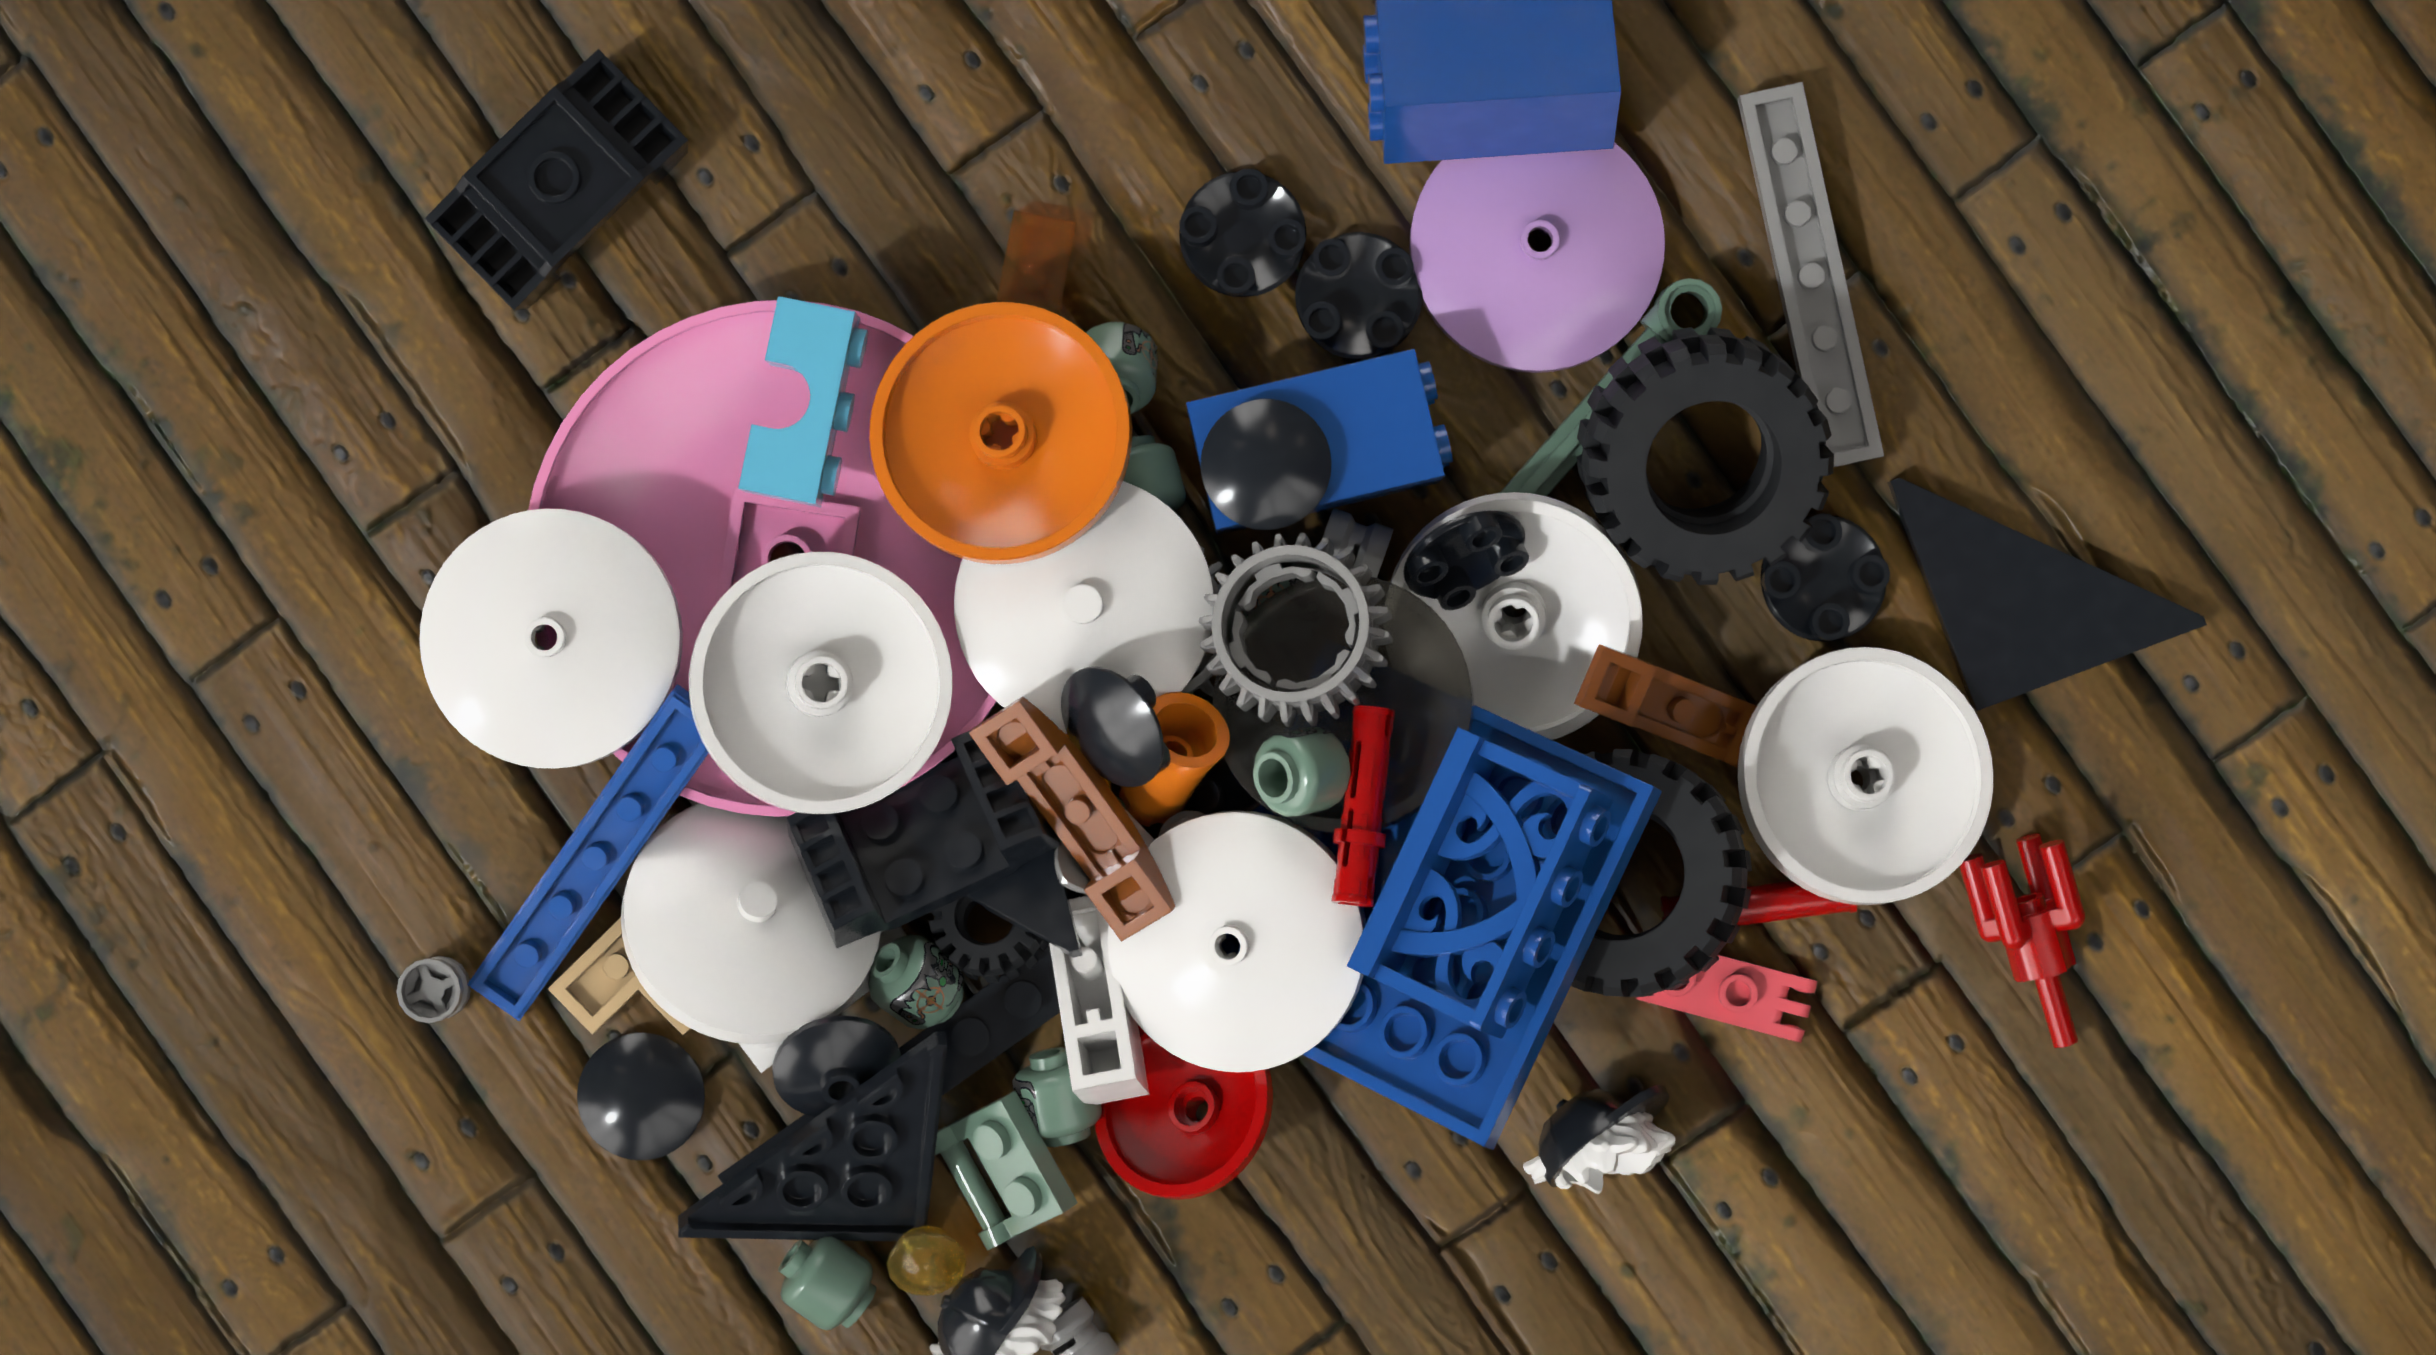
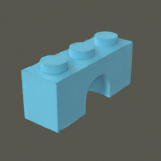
M778 296L765 361L771 366L794 370L802 374L809 386L810 403L804 416L792 426L773 429L751 424L738 489L751 494L820 508L824 494L835 495L842 464L841 457L832 456L837 430L848 431L855 401V394L845 392L850 366L861 368L868 339V330L858 328L860 317L856 312Z

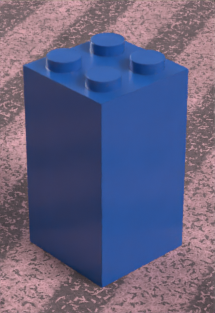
M1375 0V15L1363 16L1365 43L1363 45V66L1365 84L1368 83L1369 138L1370 141H1382L1384 164L1613 149L1621 85L1612 0Z
M1415 349L1186 402L1200 469L1202 449L1208 433L1217 420L1235 406L1252 400L1274 399L1295 405L1309 414L1323 431L1331 453V476L1328 487L1321 501L1310 513L1437 484L1445 476L1443 467L1450 466L1449 463L1453 462L1445 425L1433 426L1428 405L1435 404V399H1438L1430 362L1418 364ZM1207 494L1216 536L1248 528L1226 517L1214 505Z

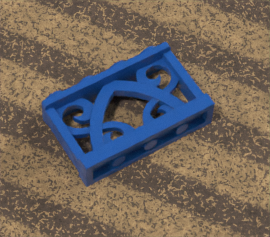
M1458 727L1347 967L1483 1033L1500 1039L1503 1038L1507 1029L1517 1024L1525 1010L1527 1003L1525 990L1535 968H1540L1552 952L1555 943L1553 930L1563 908L1569 907L1580 892L1583 882L1581 870L1591 848L1598 846L1607 834L1611 822L1609 809L1613 799L1594 788ZM1496 764L1533 780V782L1520 790L1510 803L1488 781ZM1550 795L1560 797L1567 808V814L1554 839H1546L1542 832L1544 823L1553 815L1538 813L1528 818L1524 824L1520 818L1523 811L1533 801ZM1471 818H1475L1477 821V830L1480 832L1486 828L1491 819L1493 825L1480 839L1472 843L1464 842L1462 836ZM1503 839L1513 868L1517 900L1492 917L1461 928V901L1452 883L1444 877L1451 860L1466 861L1481 857L1494 849ZM1538 858L1545 859L1541 869ZM1437 897L1443 900L1446 909L1443 932H1438L1442 916L1437 915L1432 920L1425 919L1433 898ZM1508 939L1504 948L1497 944ZM1407 955L1437 957L1435 969L1436 989L1399 972ZM1463 955V971L1467 978L1475 983L1476 969L1480 964L1489 962L1493 966L1494 971L1481 997L1467 1000L1456 991L1452 979V967L1455 956Z

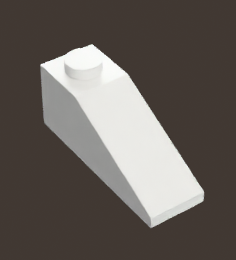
M1088 896L1069 899L1083 955L1073 958L1051 943L1049 945L1072 1091L1083 1103L1095 1105L1149 1095L1138 1024L1125 1006L1121 983L1113 977L1108 954V923Z

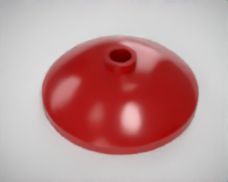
M1138 1025L1149 1095L1101 1104L1102 1116L1095 1124L1101 1150L1108 1163L1123 1180L1140 1191L1153 1196L1181 1200L1196 1198L1214 1192L1232 1181L1245 1169L1264 1140L1273 1105V1086L1270 1070L1226 1072L1200 1067L1171 1054L1157 1044ZM1207 1102L1208 1111L1206 1116L1202 1120L1197 1121L1196 1112L1198 1107L1202 1103Z

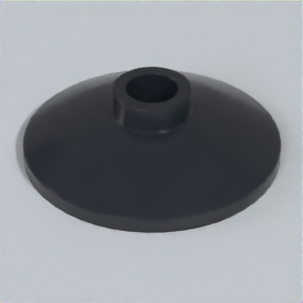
M856 1016L821 1018L800 1027L780 1045L772 1066L774 1085L779 1096L790 1107L803 1114L817 1117L901 1057L898 1043L891 1033L871 1020Z

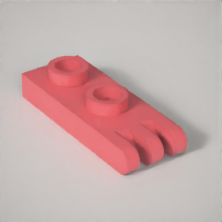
M1717 955L1719 960L1706 972L1700 971L1689 978V983L1674 990L1654 993L1653 996L1634 997L1640 1001L1802 1043L1805 1030L1792 1024L1780 1023L1783 1012L1805 1018L1809 1017L1811 1005L1789 1000L1787 997L1790 987L1802 993H1815L1818 981Z

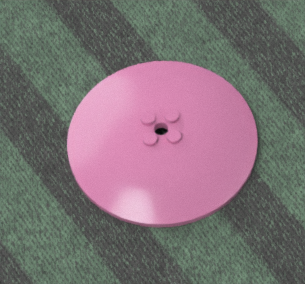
M777 300L753 301L716 308L688 317L656 332L628 350L604 370L580 396L561 423L544 456L534 483L528 510L545 508L566 509L589 514L619 527L648 550L663 569L678 602L682 621L683 645L680 668L673 689L678 684L688 692L692 652L700 629L710 611L737 581L758 567L769 563L772 552L780 544L786 542L796 543L803 549L804 553L835 552L860 557L894 573L906 582L931 610L946 640L952 668V699L946 726L929 759L902 787L908 785L936 767L953 753L955 747L951 739L970 731L982 723L997 703L983 688L969 667L956 631L954 594L962 558L953 556L933 546L907 525L886 498L873 466L869 435L870 418L875 395L890 363L913 335L886 321L856 310L825 303L810 302L854 311L860 317L858 328L868 330L861 368L850 366L845 392L855 394L850 426L847 432L837 430L832 456L842 458L837 489L834 496L824 494L820 508L751 494L738 489L751 424L773 429L792 426L804 416L810 403L809 386L802 374L794 370L771 366L765 361ZM545 625L542 632L535 634L538 645L544 647L545 650L551 649L556 644L557 633L550 625ZM641 734L627 746L613 754L623 762ZM710 754L707 755L679 795L706 806L741 814L780 817L790 816L795 813L770 805L747 793L719 768Z

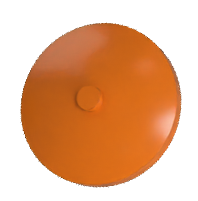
M991 302L961 308L940 317L916 333L902 347L884 373L877 389L870 418L869 440L873 466L879 484L891 506L914 532L933 546L958 558L986 564H1014L1039 559L1055 553L1076 541L1098 522L1116 497L1124 480L1132 447V420L1127 395L1120 377L1109 358L1087 333L1064 317L1043 308L1014 302Z

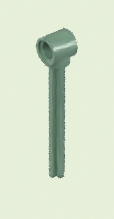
M1687 278L1676 281L1662 290L1656 298L1654 306L1640 321L1645 331L1622 355V358L1629 364L1642 354L1637 345L1654 336L1660 344L1673 340V330L1683 328L1676 325L1670 312L1671 304L1681 294L1692 295L1702 304L1703 319L1699 326L1694 329L1698 335H1707L1710 327L1717 328L1721 321L1722 305L1720 297L1713 287L1702 280ZM1609 371L1596 384L1597 386H1601L1604 389L1613 379ZM1593 389L1499 493L1519 492L1548 496L1577 464L1576 457L1582 454L1583 447L1578 441L1577 435L1580 420L1590 419L1592 409L1587 401Z

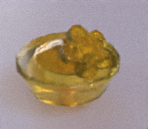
M922 1226L909 1230L899 1238L889 1254L887 1268L890 1279L898 1288L910 1294L929 1296L943 1293L955 1286L964 1275L967 1260L964 1249L949 1232L939 1227Z

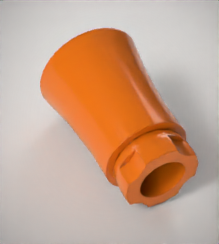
M1171 692L1156 697V705L1153 710L1160 723L1163 741L1170 752L1171 760L1169 766L1148 783L1138 787L1121 786L1119 797L1124 802L1126 810L1141 825L1150 827L1156 823H1165L1171 816L1182 811L1206 773L1227 752L1230 733L1225 719L1212 704L1196 695Z

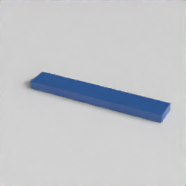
M677 684L467 984L518 1021L529 1010L709 754L695 726L689 692Z

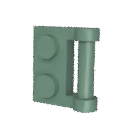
M1016 1091L938 1130L935 1155L939 1153L942 1155L983 1230L978 1235L986 1250H990L1012 1237L1066 1212L1078 1203ZM969 1139L1010 1215L1004 1216L963 1140Z

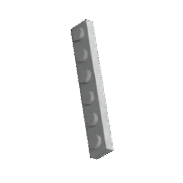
M1803 82L1740 95L1737 99L1797 374L1818 399L1817 406L1819 410L1827 417L1832 436L1826 441V446L1834 454V467L1881 458L1884 456Z

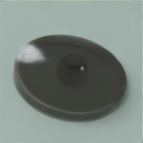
M1326 575L1327 577L1337 582V584L1340 586L1342 590L1347 588V586L1338 579L1330 575ZM1316 577L1314 581H1301L1275 593L1262 602L1246 618L1248 627L1243 638L1248 657L1258 670L1266 671L1276 684L1278 680L1282 679L1299 683L1317 678L1335 665L1338 653L1344 649L1351 651V653L1353 651L1345 639V633L1349 627L1345 604L1336 592L1324 589ZM1371 577L1365 586L1380 584L1386 594L1374 606L1387 607L1392 613V619L1379 625V628L1390 633L1393 637V643L1378 647V652L1384 656L1388 664L1387 667H1372L1370 675L1377 686L1370 688L1361 685L1356 693L1361 703L1359 705L1395 710L1389 750L1386 793L1382 812L1381 829L1397 824L1419 811L1457 728L1459 727L1471 733L1474 715V695L1465 656L1453 633L1440 616L1419 597L1391 582ZM1250 671L1244 673L1249 680L1257 685L1279 691L1276 687L1273 689L1256 679ZM1226 674L1216 676L1213 706L1221 713L1229 729L1230 742L1224 758L1238 782L1251 797L1277 817L1310 831L1334 834V829L1341 827L1345 795L1340 802L1327 810L1302 816H1283L1272 811L1261 799L1254 785L1253 769L1256 753L1264 741L1276 733L1304 727H1321L1332 732L1343 744L1349 757L1353 730V707L1355 705L1348 700L1338 704L1340 710V718L1335 719L1327 710L1318 712L1317 726H1311L1303 714H1297L1292 728L1286 727L1282 723L1280 711H1277L1271 720L1266 723L1258 717L1259 703L1247 712H1244L1236 705L1240 691L1226 696L1219 689Z

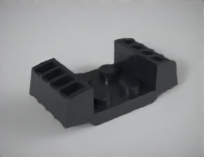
M598 49L565 80L555 85L461 177L455 188L428 214L425 220L514 311L529 309L561 279L555 271L649 179L657 185L688 153L689 140Z
M970 731L951 739L958 757L934 767L908 785L899 788L875 803L847 812L833 814L795 812L787 817L789 838L836 948L879 931L896 929L1012 875L1021 865L1061 845L1057 834L1019 782L1015 780L1009 785L1005 784L970 736Z

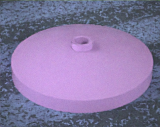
M1614 142L1613 149L1442 160L1426 181L1419 196L1410 229L1409 251L1414 264L1418 285L1422 290V302L1436 325L1449 339L1464 351L1488 364L1518 372L1542 373L1569 369L1584 364L1608 351L1631 331L1645 313L1656 292L1664 263L1665 235L1661 210L1648 179L1636 162ZM1539 229L1542 235H1550L1551 246L1546 251L1537 252L1529 246L1528 237L1529 233L1533 230Z

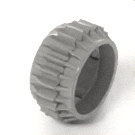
M1305 533L1299 534L1295 545H1288L1281 534L1275 535L1274 547L1265 550L1255 541L1252 543L1253 555L1246 560L1236 554L1231 557L1236 568L1230 575L1217 572L1215 577L1222 585L1219 593L1205 594L1204 599L1213 607L1212 615L1200 617L1199 623L1205 629L1211 631L1212 635L1200 642V648L1206 653L1217 654L1206 666L1207 670L1213 676L1226 674L1219 689L1226 696L1240 691L1236 705L1244 712H1247L1259 703L1258 717L1263 722L1268 723L1277 711H1280L1282 723L1286 727L1291 728L1297 714H1303L1311 726H1317L1318 712L1327 710L1335 719L1340 718L1338 704L1348 700L1357 706L1361 703L1356 691L1361 685L1370 688L1377 686L1370 675L1372 667H1387L1388 661L1378 652V647L1393 643V637L1389 632L1380 629L1379 625L1392 619V613L1387 607L1374 606L1386 594L1380 584L1365 586L1373 574L1366 564L1351 569L1355 560L1351 550L1346 548L1333 557L1334 545L1326 537L1323 538L1316 548H1312L1310 539ZM1322 573L1328 574L1338 579L1339 581L1344 583L1347 586V588L1342 590L1340 586L1337 584V582H1335L1334 580H1332L1331 578L1327 577ZM1316 577L1324 589L1336 592L1345 604L1349 621L1345 639L1353 651L1351 653V651L1346 649L1342 650L1337 654L1335 665L1317 678L1299 683L1282 679L1278 680L1276 684L1266 671L1258 670L1248 657L1243 638L1248 624L1246 617L1240 611L1242 609L1249 612L1253 609L1258 596L1275 583L1294 578L1310 582L1314 581ZM1250 671L1256 679L1273 689L1276 687L1279 691L1257 685L1249 680L1244 673Z

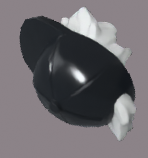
M1651 1086L1627 1102L1608 1091L1600 1089L1582 1091L1569 1101L1561 1100L1556 1105L1557 1111L1543 1125L1538 1142V1156L1523 1163L1524 1170L1527 1174H1531L1534 1184L1547 1181L1551 1187H1559L1560 1189H1569L1573 1186L1572 1184H1577L1596 1194H1600L1603 1190V1174L1620 1173L1622 1175H1632L1634 1173L1645 1174L1649 1172L1656 1163L1662 1160L1665 1153L1672 1151L1671 1148L1675 1145V1136L1672 1133L1664 1131L1652 1123L1653 1118L1669 1101V1094L1665 1086Z
M1034 1246L1027 1248L1008 1270L982 1267L961 1278L949 1295L943 1296L940 1304L942 1309L937 1322L939 1342L930 1345L931 1353L933 1355H1033L1039 1351L1040 1346L1053 1342L1052 1336L1056 1332V1326L1053 1322L1062 1313L1063 1309L1060 1305L1066 1299L1065 1295L1061 1292L1063 1284L1057 1279L1040 1280L1043 1260L1041 1253Z

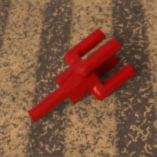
M2040 833L2026 835L2016 840L2031 893L2019 897L2015 896L2005 860H1996L1985 864L1982 853L1968 855L1959 867L1980 937L1986 942L2002 941L2013 978L2016 982L2035 981L2053 1047L2063 1048L2077 1043L2079 1040L2060 974L2067 972L2071 966L2077 964L2067 931L2078 929L2084 924L2085 912L2064 840H2054L2043 844Z

